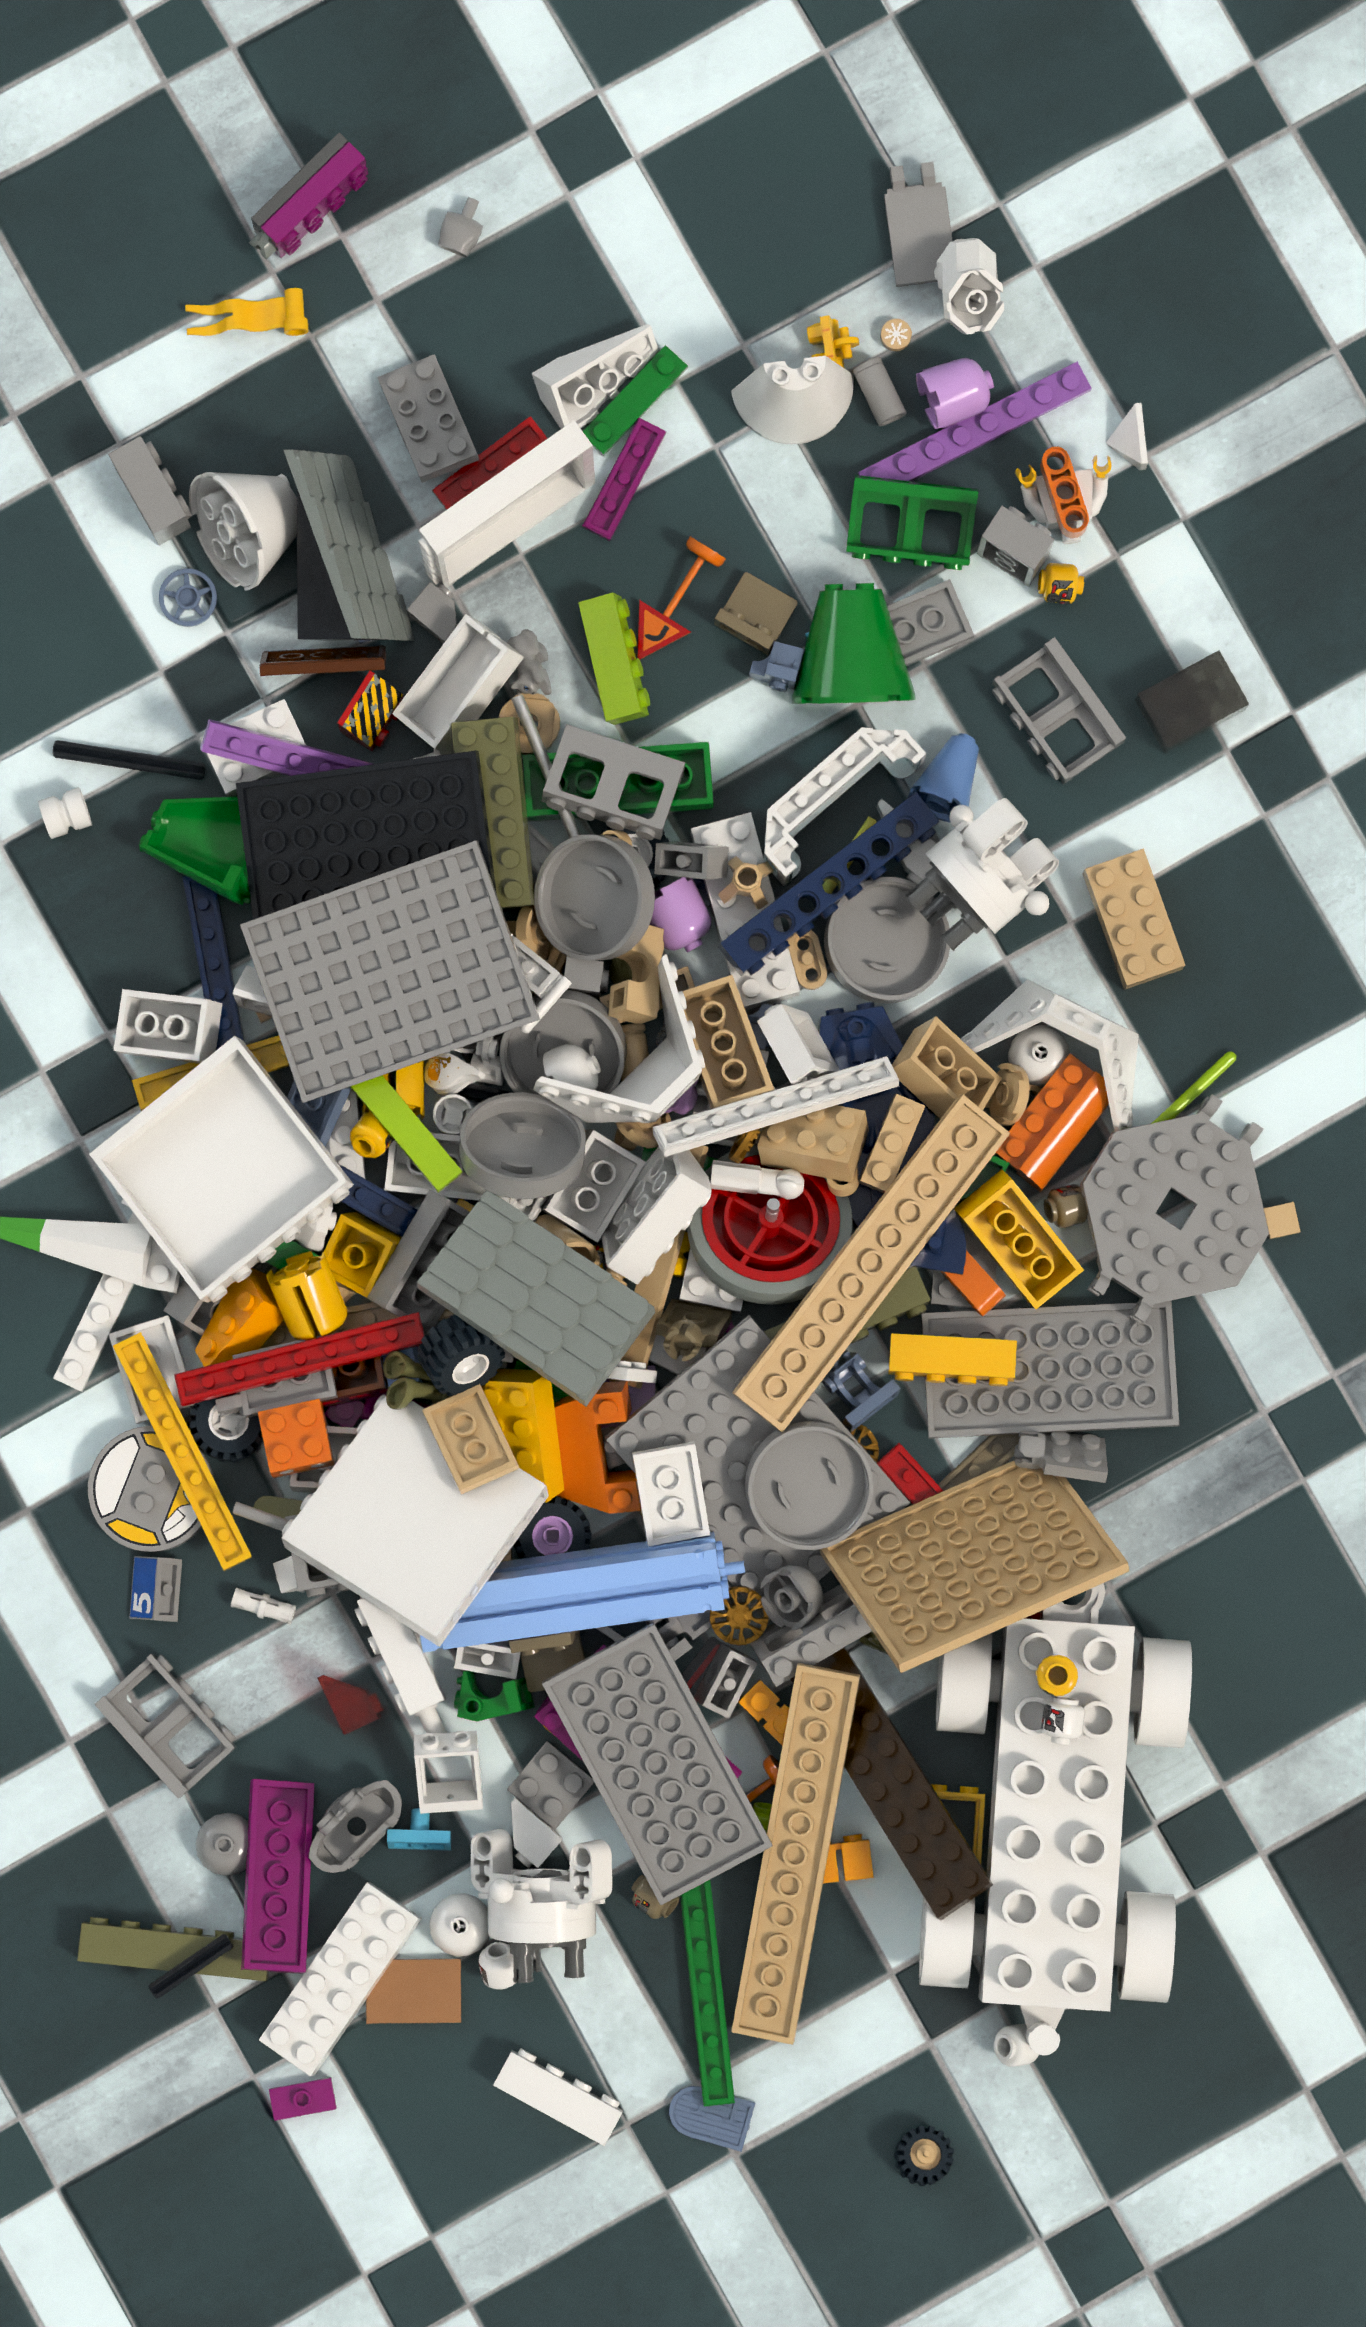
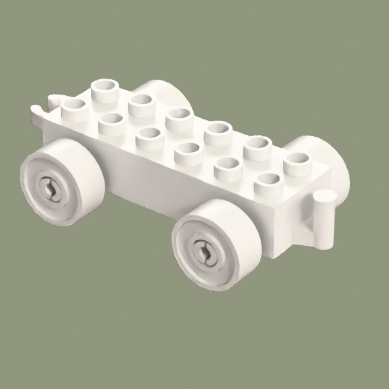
M1104 1583L1087 1590L1083 1600L1076 1605H1067L1060 1602L1040 1611V1620L1022 1619L1004 1627L1002 1631L1001 1660L991 1659L992 1633L939 1656L936 1731L984 1734L988 1703L998 1702L986 1873L993 1886L985 1890L984 1914L975 1913V1898H973L943 1920H939L923 1897L919 1985L967 1989L972 1956H981L979 2000L982 2003L1019 2005L1027 2027L1025 2033L1026 2040L1030 2048L1039 2055H1050L1059 2047L1060 2036L1056 2033L1055 2029L1065 2009L1110 2012L1113 1966H1117L1118 1998L1121 2000L1167 2003L1172 1984L1176 1931L1174 1894L1125 1891L1120 1924L1116 1923L1129 1712H1134L1133 1731L1135 1745L1184 1748L1191 1699V1642L1189 1640L1142 1637L1138 1652L1136 1670L1132 1669L1135 1626L1098 1624L1099 1609L1103 1604L1105 1596ZM1050 1655L1068 1657L1074 1662L1078 1671V1680L1073 1690L1064 1696H1056L1079 1700L1078 1705L1085 1709L1082 1736L1077 1739H1070V1745L1052 1743L1051 1736L1044 1734L1041 1730L1044 1706L1047 1702L1053 1701L1055 1696L1048 1695L1039 1688L1035 1673L1039 1663Z

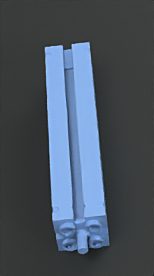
M713 1531L710 1532L709 1536L648 1546L647 1541L503 1561L493 1572L440 1647L420 1635L422 1650L424 1653L436 1651L438 1648L445 1650L704 1613L706 1610H725L724 1599L730 1598L727 1576L745 1573L744 1560L725 1563L722 1541L715 1540V1533Z

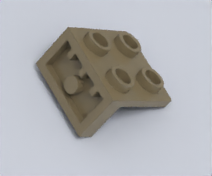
M745 572L723 609L720 608L715 617L714 625L762 653L769 655L774 641H777L798 602L752 574Z
M579 1630L509 1641L511 1654L521 1652L520 1656L529 1692L545 1690L542 1681L585 1659Z

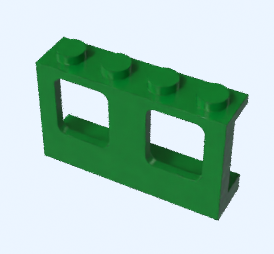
M855 475L846 552H852V557L858 559H870L872 554L883 556L882 561L901 563V558L914 559V565L932 566V562L944 563V568L962 570L963 565L969 566L978 489ZM867 502L899 506L898 536L894 547L866 545L860 541L863 508ZM927 510H944L961 514L958 551L955 554L927 552L922 549L924 519Z

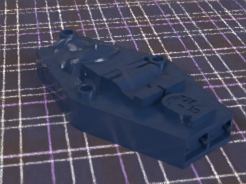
M874 1002L856 1005L857 1010L844 1012V1008L830 1009L825 1011L826 1016L820 1018L818 1032L839 1070L886 1056L890 1063L893 1064L903 1048L883 1006L875 1007ZM900 1081L898 1087L838 1105L866 1112L869 1132L858 1162L859 1177L867 1157L877 1140L882 1127V1121L892 1097L895 1094H899L925 1105ZM926 1105L897 1175L934 1128L935 1114ZM860 1183L857 1190L848 1196L855 1230L884 1194Z

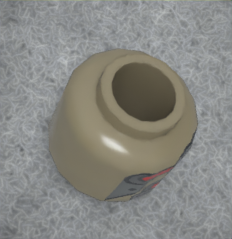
M1076 1184L1052 1189L1047 1199L1044 1200V1212L1047 1220L1059 1228L1082 1224L1087 1220L1088 1212L1085 1198L1082 1196L1081 1187Z

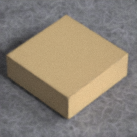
M1294 1202L1264 1208L1269 1240L1301 1232Z

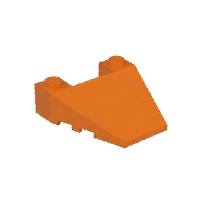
M628 1381L604 1382L587 1407L570 1395L554 1403L564 1481V1491L557 1496L609 1514L641 1511L634 1471L608 1472L601 1424L627 1421L632 1411Z

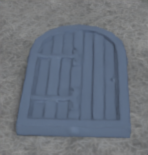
M689 2086L681 2089L674 2095L669 2107V2116L672 2125L677 2131L690 2138L742 2152L756 2102L734 2096L735 2103L704 2107L702 2087Z

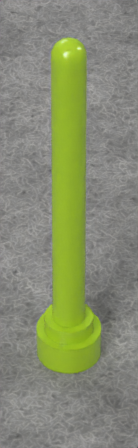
M1232 1051L1225 1053L1152 1123L1176 1118L1236 1061V1054Z

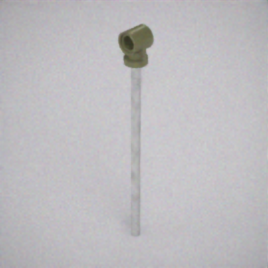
M521 694L511 700L543 777L547 781L552 764L524 696ZM566 809L558 811L568 837L572 838L581 835L572 812ZM619 958L611 959L612 963L609 974L613 983L618 984L628 979L632 980V970L628 963Z

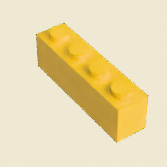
M891 1333L888 1375H895V1380L913 1381L914 1376L926 1377V1382L944 1383L945 1378L958 1379V1384L974 1385L976 1380H989V1385L1008 1386V1382H1014L1017 1340Z

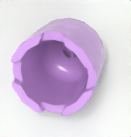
M961 358L924 369L916 374L918 392L920 396L926 394L930 407L926 408L925 412L934 429L946 428L979 415L989 405V389L994 388L991 374L988 370L983 372L981 366L972 359Z
M681 877L655 891L654 910L649 925L664 929V948L675 951L684 947L686 952H689L702 945L703 943L700 938L708 933L711 928L712 919L693 879Z

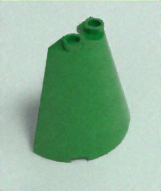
M855 583L856 590H843V584H825V591L819 592L792 695V704L916 700L915 691L882 589H874V583Z
M238 797L163 799L158 811L153 813L151 819L153 830H148L141 837L140 851L234 903L243 905V902L250 903Z

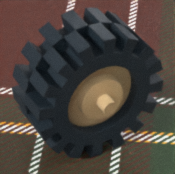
M919 2126L916 2129L913 2128L897 2143V2150L894 2153V2159L897 2160L896 2168L900 2169L902 2172L900 2175L903 2178H908V2182L911 2184L918 2183L919 2186L935 2184L950 2171V2167L953 2164L954 2159L952 2155L954 2154V2149L950 2147L951 2141L949 2137L946 2139L943 2136L944 2132L941 2130H934L935 2127L929 2126L925 2128L924 2126Z

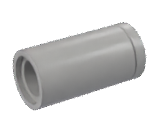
M880 357L870 359L853 369L857 382L879 427L888 425L906 415L907 412Z

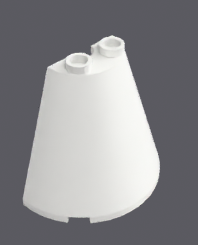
M827 356L804 358L802 366L796 369L788 367L785 361L764 363L732 389L731 393L740 417L748 427L750 426L761 434L762 437L782 444H803L823 437L833 430L843 418L852 400L854 378L852 373Z

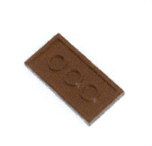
M386 646L264 651L259 665L260 676L385 670Z

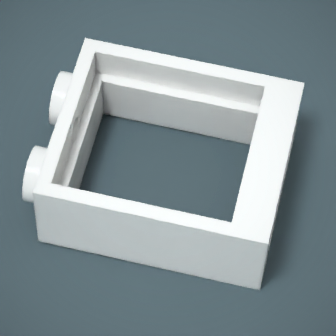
M776 1004L765 1011V1016L757 1020L791 1084L840 1071L807 1012L784 1004Z
M477 1731L414 1735V1759L420 1814L483 1809V1789ZM471 1755L473 1780L427 1783L424 1758Z

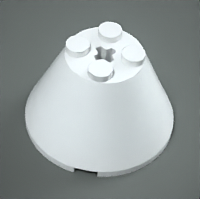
M205 472L193 479L189 490L190 512L192 515L197 514L201 530L196 533L207 557L218 573L232 586L238 587L241 585L245 591L255 588L297 537V497L291 489L287 477L283 474L268 476Z

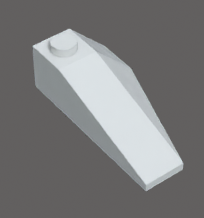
M646 324L556 358L533 372L532 376L541 401L559 427L562 429L575 420L578 426L582 428L600 414L598 409L609 398L613 400L619 394L617 389L629 377L634 378L659 352L651 326Z

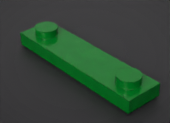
M665 345L583 431L593 447L604 456L637 422L638 418H641L688 369V365Z

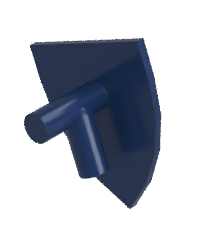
M952 1209L910 1266L963 1275L966 1261V1239L963 1226L954 1209Z

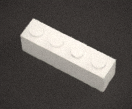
M522 2048L519 2049L518 2053L512 2050L493 2086L605 2146L623 2113V2110L618 2108L620 2102L606 2094H603L601 2098L590 2092L592 2087L577 2078L573 2083L562 2077L565 2073L564 2071L549 2063L546 2068L535 2062L537 2057Z

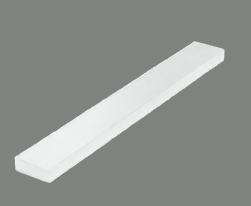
M886 1056L654 1126L653 1135L663 1156L667 1157L898 1087L899 1078Z

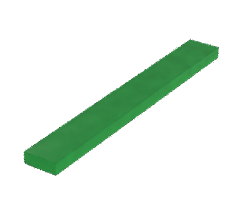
M708 1880L680 1895L704 2107L735 2103L711 1882Z

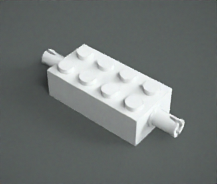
M360 1596V1599L357 1600L359 1607L354 1609L361 1626L365 1627L368 1625L372 1633L368 1641L374 1654H381L386 1665L381 1666V1669L388 1684L394 1682L399 1693L394 1695L401 1712L408 1711L409 1716H418L426 1733H447L436 1710L437 1704L446 1700V1697L425 1652L423 1653L422 1645L416 1632Z

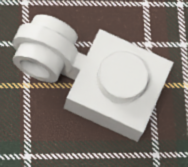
M493 1036L477 1042L476 1053H473L471 1066L480 1070L485 1075L478 1082L502 1086L505 1077L502 1072L500 1057L497 1056L499 1041L494 1040Z

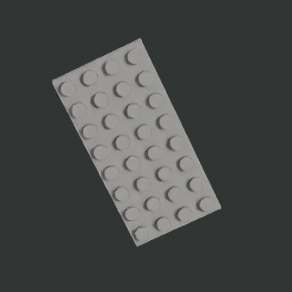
M1172 1301L1154 1304L1147 1320L1139 1324L1128 1317L1137 1303L1039 1307L1038 1309L990 1310L983 1317L977 1311L922 1313V1335L1017 1340L1014 1382H1008V1386L989 1385V1380H976L974 1385L958 1384V1379L945 1378L944 1383L926 1382L925 1377L928 1439L1019 1434L1020 1431L1052 1433L1178 1427L1179 1412Z
M654 1622L542 1681L546 1693L660 1905L669 1902L773 1846Z

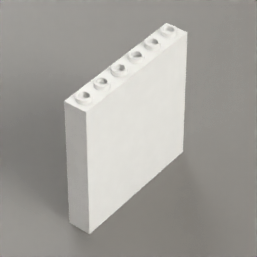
M575 420L419 529L421 539L418 542L420 544L419 548L422 551V560L425 563L423 565L426 568V574L434 585L441 583L446 588L595 484L593 445Z
M233 1036L89 1153L198 1298L207 1303L210 1301L214 1303L224 1297L228 1292L227 1287L235 1281L239 1283L246 1279L252 1273L251 1268L259 1261L264 1263L271 1259L277 1252L275 1248L284 1241L285 1243L293 1241L301 1233L299 1230L308 1222L314 1223L325 1214L324 1209L332 1202L337 1204L345 1199L350 1193L348 1189L354 1185L243 1040L236 1036Z
M383 1394L375 1403L374 1412L368 1420L364 1419L359 1424L355 1433L356 1437L350 1445L346 1444L342 1447L334 1467L331 1470L327 1469L319 1480L320 1486L314 1494L307 1495L300 1507L301 1511L294 1520L290 1519L282 1530L283 1536L281 1539L287 1550L440 1647L546 1501L549 1494L546 1484L520 1468L464 1494H460L422 1411L425 1408L411 1401L407 1407L401 1410L391 1409L387 1405L386 1395Z

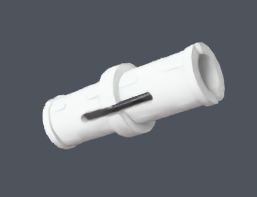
M237 1587L231 1602V1607L250 1611L262 1619L265 1616L290 1625L297 1606L272 1599L270 1595L265 1593L262 1596Z

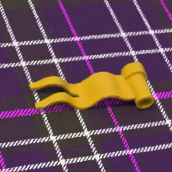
M289 288L284 290L285 297L264 301L227 299L213 305H185L186 312L216 316L233 313L232 316L226 317L216 324L188 328L187 335L213 336L233 329L263 332L276 328H284V334L289 336L307 334L309 329L308 319L304 316L303 290L301 288Z

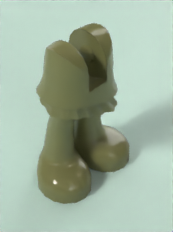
M393 1351L387 1355L383 1364L384 1375L388 1379L396 1380L390 1385L386 1393L387 1405L391 1409L401 1410L407 1407L413 1398L428 1399L433 1404L452 1397L446 1393H440L435 1388L420 1363L413 1361L409 1356L399 1351ZM410 1378H419L422 1380L423 1383L417 1382Z

